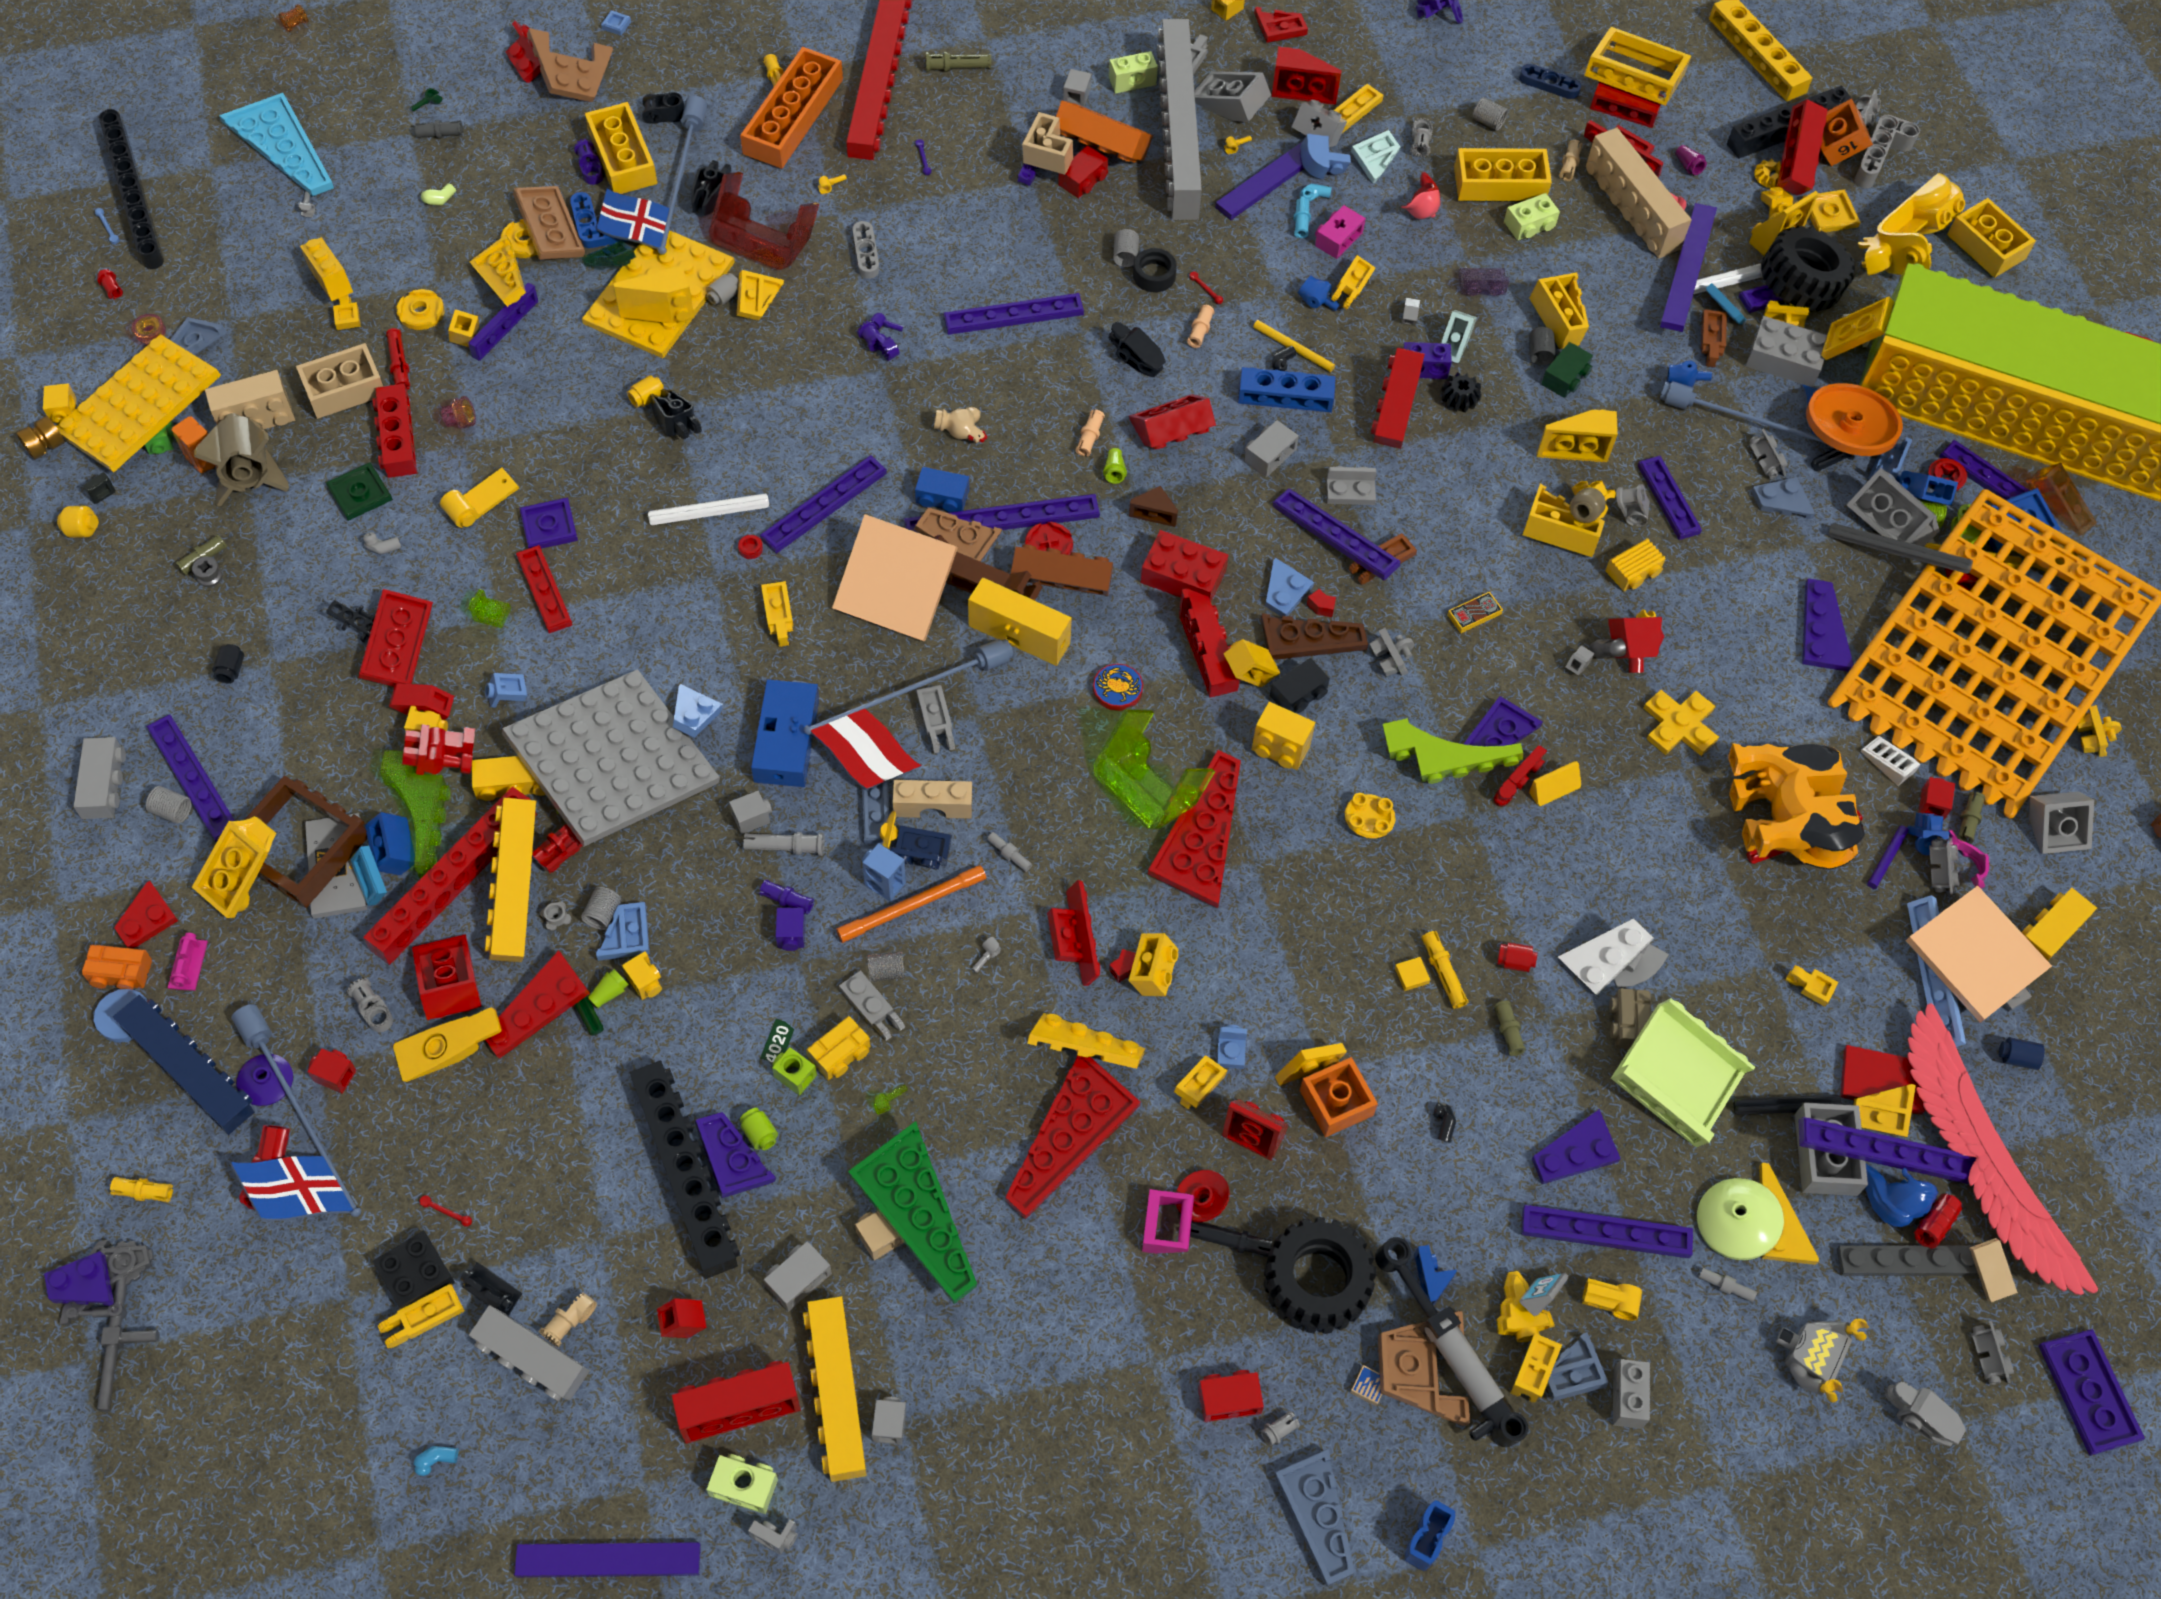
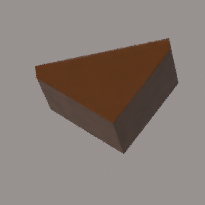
M1161 486L1131 499L1129 517L1176 527L1178 509Z

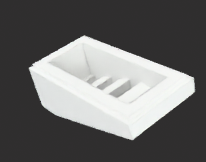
M1880 736L1861 750V753L1897 786L1912 776L1921 765L1914 758ZM1878 745L1882 748V749H1881L1879 752H1877V753L1874 752V751H1872V750L1875 749ZM1885 753L1889 754L1887 758H1883L1882 755ZM1893 759L1896 761L1894 764L1890 762Z

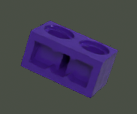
M1404 342L1403 349L1425 354L1419 378H1448L1452 364L1451 344Z

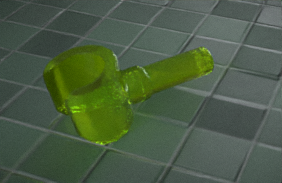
M904 1084L891 1093L878 1094L873 1104L876 1113L880 1115L888 1112L891 1109L889 1101L908 1090L907 1086Z

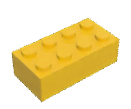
M628 102L585 113L589 135L613 192L623 194L658 184L653 160Z
M1458 148L1454 165L1458 201H1525L1544 193L1549 194L1552 181L1547 149Z

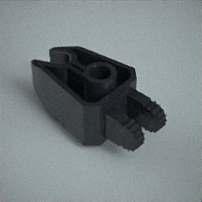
M712 160L708 167L698 168L691 191V203L694 213L701 206L704 216L713 213L730 193L728 183L731 174L730 164H725L720 171L718 170V161Z
M1121 322L1113 323L1108 338L1117 347L1116 354L1118 358L1140 374L1149 377H1155L1164 369L1163 365L1166 361L1161 349L1140 327H1134L1130 330Z
M662 389L661 397L653 393L651 394L654 417L666 435H678L682 439H686L689 437V429L695 434L702 431L699 421L694 416V404L673 390Z

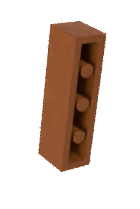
M1023 544L1022 547H1015L1011 574L1028 571L1032 576L1027 583L1033 584L1038 582L1044 586L1109 596L1113 562H1109L1108 558L1096 556L1095 559L1085 558L1084 554L1075 552L1065 555L1060 554L1061 551L1052 548L1041 551L1036 550L1037 547Z

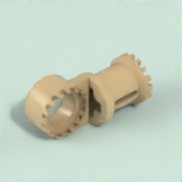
M585 1293L579 1294L580 1297H576L577 1301L574 1300L566 1312L557 1308L555 1310L556 1315L549 1324L539 1330V1333L546 1337V1340L550 1338L549 1342L558 1348L562 1344V1338L571 1327L575 1328L578 1323H584L596 1308L597 1302Z

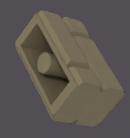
M1621 988L1617 990L1614 998H1610L1609 1012L1614 1014V1022L1610 1026V1037L1615 1039L1616 1048L1630 1049L1650 1018L1651 995L1649 990L1634 991L1633 989Z

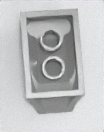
M1882 468L1871 477L1847 504L1858 516L1885 537L1924 547L1940 531L1936 515L1897 482L1892 474Z

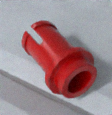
M108 269L101 270L97 274V282L104 287L110 299L121 297L123 290L116 281L115 273Z

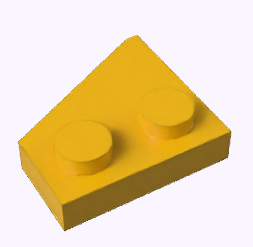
M742 270L739 273L737 316L760 320L784 284V280Z
M1343 1043L1301 1050L1275 1076L1277 1083L1281 1086L1337 1064L1347 1051Z

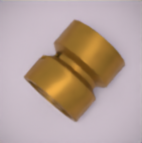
M48 416L34 422L35 428L28 426L16 432L20 442L34 460L45 455L46 448L55 449L65 443L62 435Z

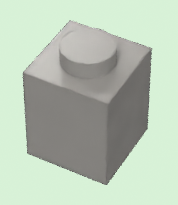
M1070 69L1064 85L1063 101L1084 107L1091 90L1092 74Z
M759 791L729 802L731 814L741 834L770 823L769 813H772L770 803L767 798L762 799Z
M884 1397L883 1400H876L872 1431L873 1442L903 1445L907 1411L906 1402H901V1399L896 1397Z

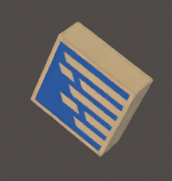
M1363 1365L1350 1393L1377 1406L1382 1396L1380 1391V1373Z

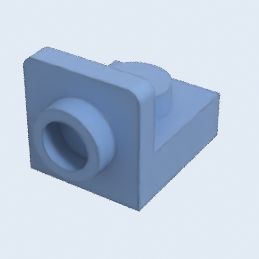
M493 673L489 683L485 685V697L489 698L490 707L496 708L499 700L525 701L527 690L524 675Z
M1237 1025L1220 1027L1217 1063L1223 1068L1244 1069L1247 1029Z

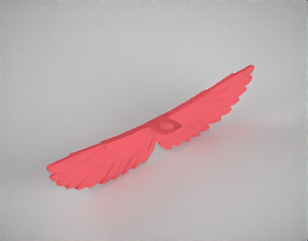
M1932 1003L1928 1004L1925 1009V1015L1922 1011H1918L1915 1017L1916 1024H1911L1912 1037L1908 1038L1911 1052L1907 1054L1908 1061L1913 1068L1910 1070V1074L1921 1087H1917L1916 1091L1924 1102L1923 1107L1933 1116L1930 1118L1931 1122L1941 1129L1939 1135L1949 1142L1947 1147L1963 1156L1976 1158L1970 1169L1968 1182L1969 1186L1974 1185L1973 1192L1976 1200H1979L1981 1197L1982 1213L1984 1215L1988 1213L1989 1223L1993 1229L1996 1228L2001 1242L2006 1244L2008 1240L2015 1259L2020 1260L2021 1258L2024 1266L2031 1274H2034L2036 1269L2038 1275L2046 1284L2052 1281L2061 1291H2066L2068 1288L2074 1294L2083 1295L2082 1288H2084L2087 1292L2096 1293L2098 1287L2081 1262V1257L2053 1221L2014 1163L1977 1095L1950 1031H1947L1935 1006Z

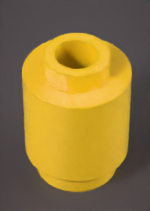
M649 375L632 385L630 390L627 391V396L636 408L640 406L645 407L651 403L652 393L661 397V390L664 389V386L658 377L654 378Z

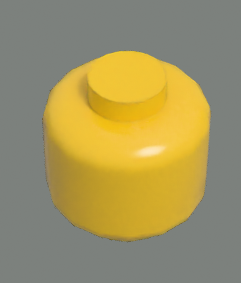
M67 506L58 515L57 524L67 537L88 538L96 531L99 521L94 511L88 506Z

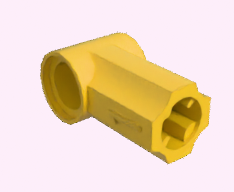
M1588 1278L1583 1291L1582 1304L1611 1311L1615 1317L1635 1321L1639 1315L1642 1290L1630 1284H1619L1616 1286Z

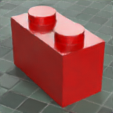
M1087 145L1073 157L1066 174L1059 173L1058 185L1079 199L1083 194L1089 193L1099 180L1103 181L1108 174V158Z
M1239 1370L1233 1372L1232 1376L1221 1377L1220 1374H1211L1205 1376L1204 1380L1199 1382L1198 1391L1204 1422L1262 1414L1264 1404L1258 1372L1250 1373L1249 1370Z

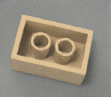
M366 343L296 366L317 419L372 401L373 398H376V388L383 387Z
M278 370L205 389L210 411L216 424L225 419V416L230 413L253 419L260 423L263 429L278 425L282 426L296 421Z

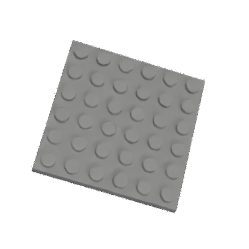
M638 669L502 728L504 738L583 847L718 784L720 780L719 775L686 733L673 728L674 716Z

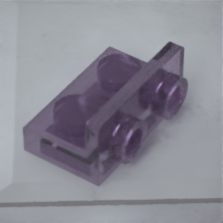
M1459 268L1458 276L1461 295H1506L1509 277L1505 275V268Z

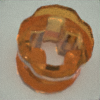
M299 4L286 13L281 12L278 14L281 23L288 32L292 31L293 27L302 22H309L304 9Z

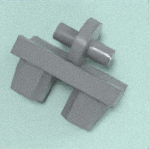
M1386 628L1379 630L1380 637L1369 644L1376 658L1387 652L1390 653L1391 657L1379 662L1386 677L1400 672L1401 676L1408 674L1400 655H1404L1406 659L1412 657L1410 651L1414 647L1413 640L1411 638L1403 639L1402 635H1398L1395 637L1397 643L1394 645Z

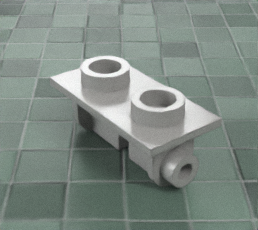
M1874 89L1872 96L1867 94L1861 96L1856 105L1867 131L1870 126H1873L1875 114L1879 112L1881 100L1877 98V89Z
M1763 428V436L1752 437L1749 446L1757 459L1766 456V458L1759 461L1765 476L1773 479L1779 475V472L1786 476L1785 467L1788 466L1787 461L1782 453L1778 454L1775 450L1778 446L1773 435L1768 436Z
M1949 837L1947 844H1943L1941 839L1932 840V845H1929L1931 864H1941V868H1931L1932 887L1935 888V892H1945L1946 888H1950V894H1953L1955 886L1960 885L1959 870H1954V861L1958 860V847L1953 845L1952 837Z
M1989 1321L1990 1329H1985L1983 1325L1973 1327L1974 1333L1971 1336L1977 1353L1989 1352L1990 1357L1980 1359L1985 1380H1988L1990 1385L2001 1383L2000 1378L2006 1377L2007 1382L2011 1383L2009 1374H2014V1370L2009 1356L2003 1357L2000 1346L2005 1345L2001 1329H1994L1992 1321Z

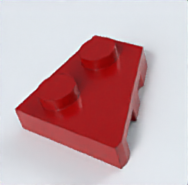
M1255 7L1254 15L1267 43L1307 35L1308 27L1302 14L1287 13L1282 10L1268 13L1262 12V7Z
M148 881L114 929L126 946L134 949L178 920L151 881Z

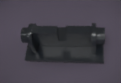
M476 1262L471 1272L466 1270L460 1277V1280L463 1281L462 1287L488 1306L491 1305L508 1316L523 1294L479 1262Z

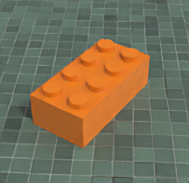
M1063 100L1056 117L1060 118L1061 135L1075 139L1079 137V142L1089 146L1097 147L1098 144V150L1114 155L1119 153L1117 157L1128 162L1144 161L1154 136L1075 103Z

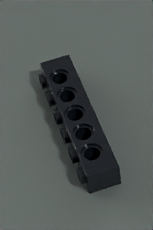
M1841 85L1806 99L1829 111L1850 100L1852 97ZM1806 99L1734 125L1727 141L1728 147L1740 159L1786 141L1792 107Z

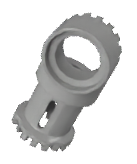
M1426 118L1417 119L1413 123L1411 133L1414 142L1411 146V153L1414 157L1421 156L1423 158V156L1426 157L1430 154L1429 141L1432 139L1433 124L1428 119L1425 120Z
M357 979V982H353L354 985L350 984V987H348V995L354 997L358 1003L359 1012L373 1031H387L393 1024L391 1012L379 995H375L370 987L371 982L369 979ZM384 1013L387 1015L383 1023H372L376 1014Z

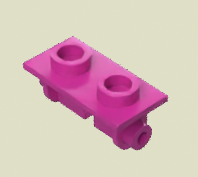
M185 933V936L181 937L168 989L196 991L208 944L207 940H197L196 935L193 933Z

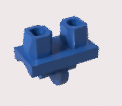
M1916 812L1915 826H1908L1907 828L1909 829L1908 834L1918 836L1915 841V848L1920 854L1930 855L1929 845H1932V840L1937 839V837L1949 839V831L1942 830L1943 816Z

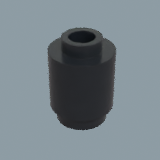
M227 644L219 647L212 669L213 677L217 681L230 684L238 678L245 656L238 646Z

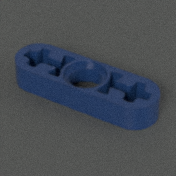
M1525 64L1521 68L1519 79L1523 84L1567 99L1577 98L1580 93L1581 83L1576 78L1534 64ZM1551 79L1555 84H1548L1545 80Z

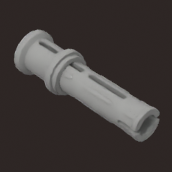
M802 832L794 833V835L748 833L744 835V838H746L744 839V850L793 851L796 855H801L802 853H818V856L824 855L825 835L822 832L818 835H804Z

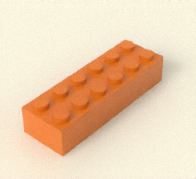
M802 47L741 133L743 155L783 169L843 81L842 61Z

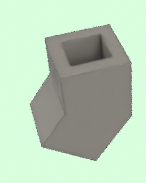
M1406 298L1401 324L1416 326L1420 300Z
M1581 645L1571 656L1565 667L1580 675L1591 662L1594 653Z

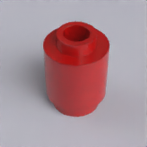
M1508 942L1507 945L1500 944L1497 965H1503L1505 969L1529 972L1530 967H1536L1538 952H1533V946L1511 942Z

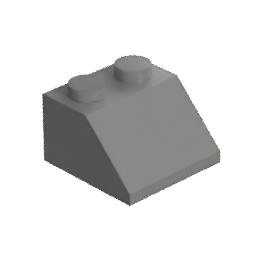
M2079 791L2030 796L2029 821L2042 854L2092 849L2094 799Z

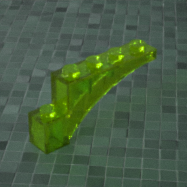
M385 750L380 774L385 786H391L397 792L413 817L416 833L414 867L418 877L422 878L437 863L435 850L436 846L441 844L440 825L445 822L446 810L444 805L445 801H449L450 786L446 785L443 775L416 774L417 766L402 765L403 751Z

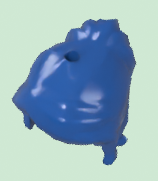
M1866 1164L1868 1185L1865 1188L1873 1210L1884 1222L1895 1227H1903L1909 1225L1913 1219L1928 1214L1938 1195L1935 1185L1926 1181H1917L1907 1172L1906 1168L1902 1169V1175L1908 1182L1903 1179L1901 1183L1888 1184L1875 1168Z

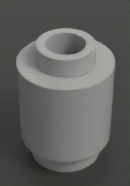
M731 273L723 274L706 288L707 299L713 305H724L738 294L739 280Z

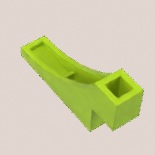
M1408 718L1383 724L1390 759L1396 758L1397 761L1409 759L1411 755L1415 754L1422 782L1428 781L1429 784L1441 782L1443 778L1449 776L1461 778L1467 776L1468 772L1476 770L1488 772L1498 765L1504 764L1505 767L1514 766L1523 760L1521 743L1488 747L1464 745L1432 736L1411 725Z

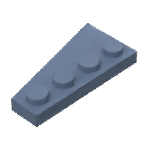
M1329 1449L1275 1472V1478L1326 1587L1355 1574L1347 1533H1345L1341 1504L1339 1505L1335 1476L1332 1472Z

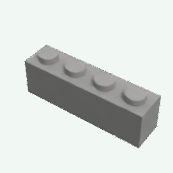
M491 1305L487 1307L469 1334L470 1337L476 1340L475 1347L488 1355L493 1351L500 1356L497 1360L499 1363L510 1370L514 1366L523 1371L520 1377L534 1386L537 1382L547 1387L544 1393L557 1401L561 1397L570 1401L590 1372V1369Z

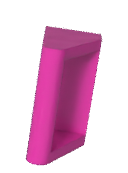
M1149 1190L1142 1252L1155 1254L1188 1252L1194 1203L1193 1195ZM1182 1204L1178 1242L1155 1239L1159 1205Z

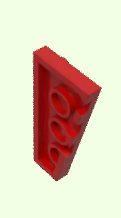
M559 950L498 1017L501 1032L485 1039L499 1059L590 994Z

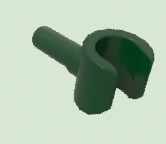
M428 88L425 91V97L411 106V109L416 111L429 102L438 105L442 102L443 98L438 95L439 92L437 90Z

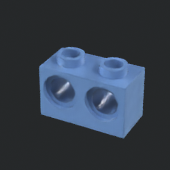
M878 843L873 850H868L862 859L864 882L866 887L891 902L906 883L905 861L902 857Z

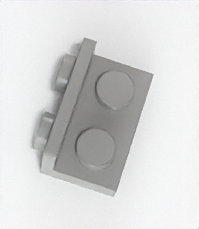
M1329 467L1326 478L1327 504L1375 505L1376 468Z

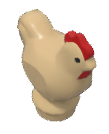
M959 408L951 413H947L945 409L936 410L934 429H940V431L946 429L957 439H968L975 443H982L987 439L985 431H981L975 426V423L980 419V410L977 408Z

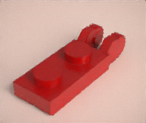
M1538 745L1510 775L1494 796L1493 801L1496 805L1505 807L1516 794V787L1521 790L1530 778L1527 775L1531 771L1536 773L1543 766L1545 761L1542 758L1547 752L1546 749Z

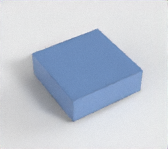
M611 10L601 24L602 30L622 36L631 23V17Z

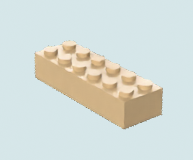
M1618 128L1596 135L1586 163L1587 172L1593 175L1599 187L1608 194L1613 205L1619 208L1624 219L1631 223L1636 234L1642 237L1648 249L1658 259L1681 250L1692 219Z

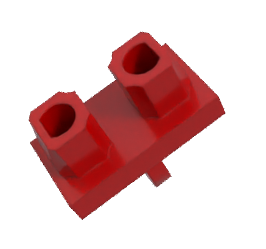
M566 824L555 834L552 832L548 834V840L532 852V858L547 872L551 873L558 869L571 855L578 852L582 844Z

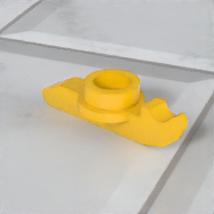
M895 811L890 813L886 821L887 823L881 826L879 832L883 840L882 846L890 849L891 841H894L899 833L895 826Z

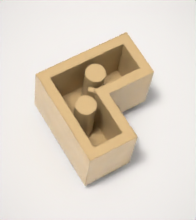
M1038 112L1022 144L1023 163L1065 175L1073 160V140L1060 136L1059 117Z

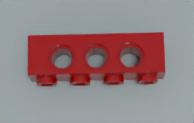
M405 383L377 387L376 398H373V406L375 412H378V417H374L376 430L380 431V436H376L379 451L382 450V455H378L380 469H385L388 478L417 474L410 399Z

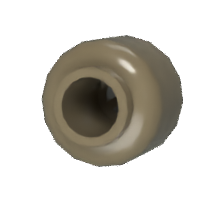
M1584 488L1571 500L1570 512L1577 521L1591 523L1605 510V497L1595 488Z

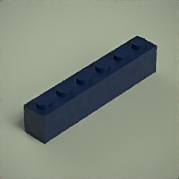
M139 994L113 1016L114 1020L227 1135L231 1134L255 1113L250 1106L253 1100L244 1090L241 1089L237 1092L232 1087L235 1082L224 1071L219 1074L213 1068L216 1063L206 1053L200 1055L195 1050L198 1045L187 1034L182 1037L177 1032L180 1029L179 1026L169 1016L164 1019L159 1014L162 1011L161 1008L151 998L146 1001Z

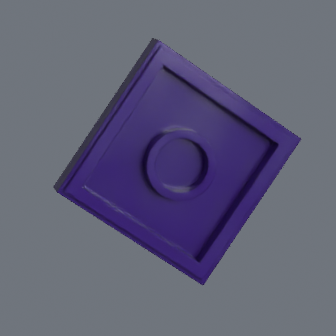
M568 497L520 508L528 548L540 545L542 549L578 541Z

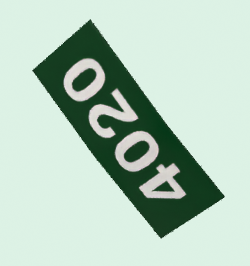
M775 1019L760 1059L773 1062L780 1053L786 1052L794 1029L787 1022Z

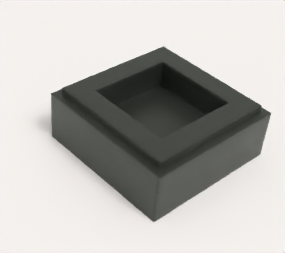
M104 472L82 485L94 504H98L116 491L109 477Z

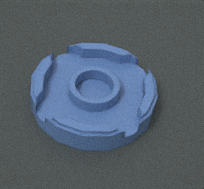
M119 989L106 995L97 1005L94 1012V1023L96 1029L107 1040L116 1043L133 1040L117 1024L113 1016L139 994L148 1001L139 991Z

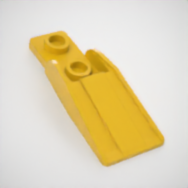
M490 1007L470 1017L466 1016L444 1023L396 1042L393 1048L402 1081L408 1082L448 1067L475 1053L479 1048V1042L501 1032L496 1010Z

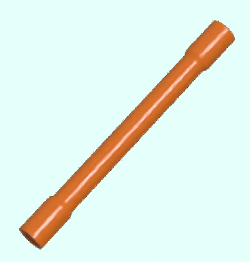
M978 865L960 873L957 877L867 917L854 920L836 928L837 935L842 943L849 941L874 927L957 890L979 883L986 879V874L982 866Z

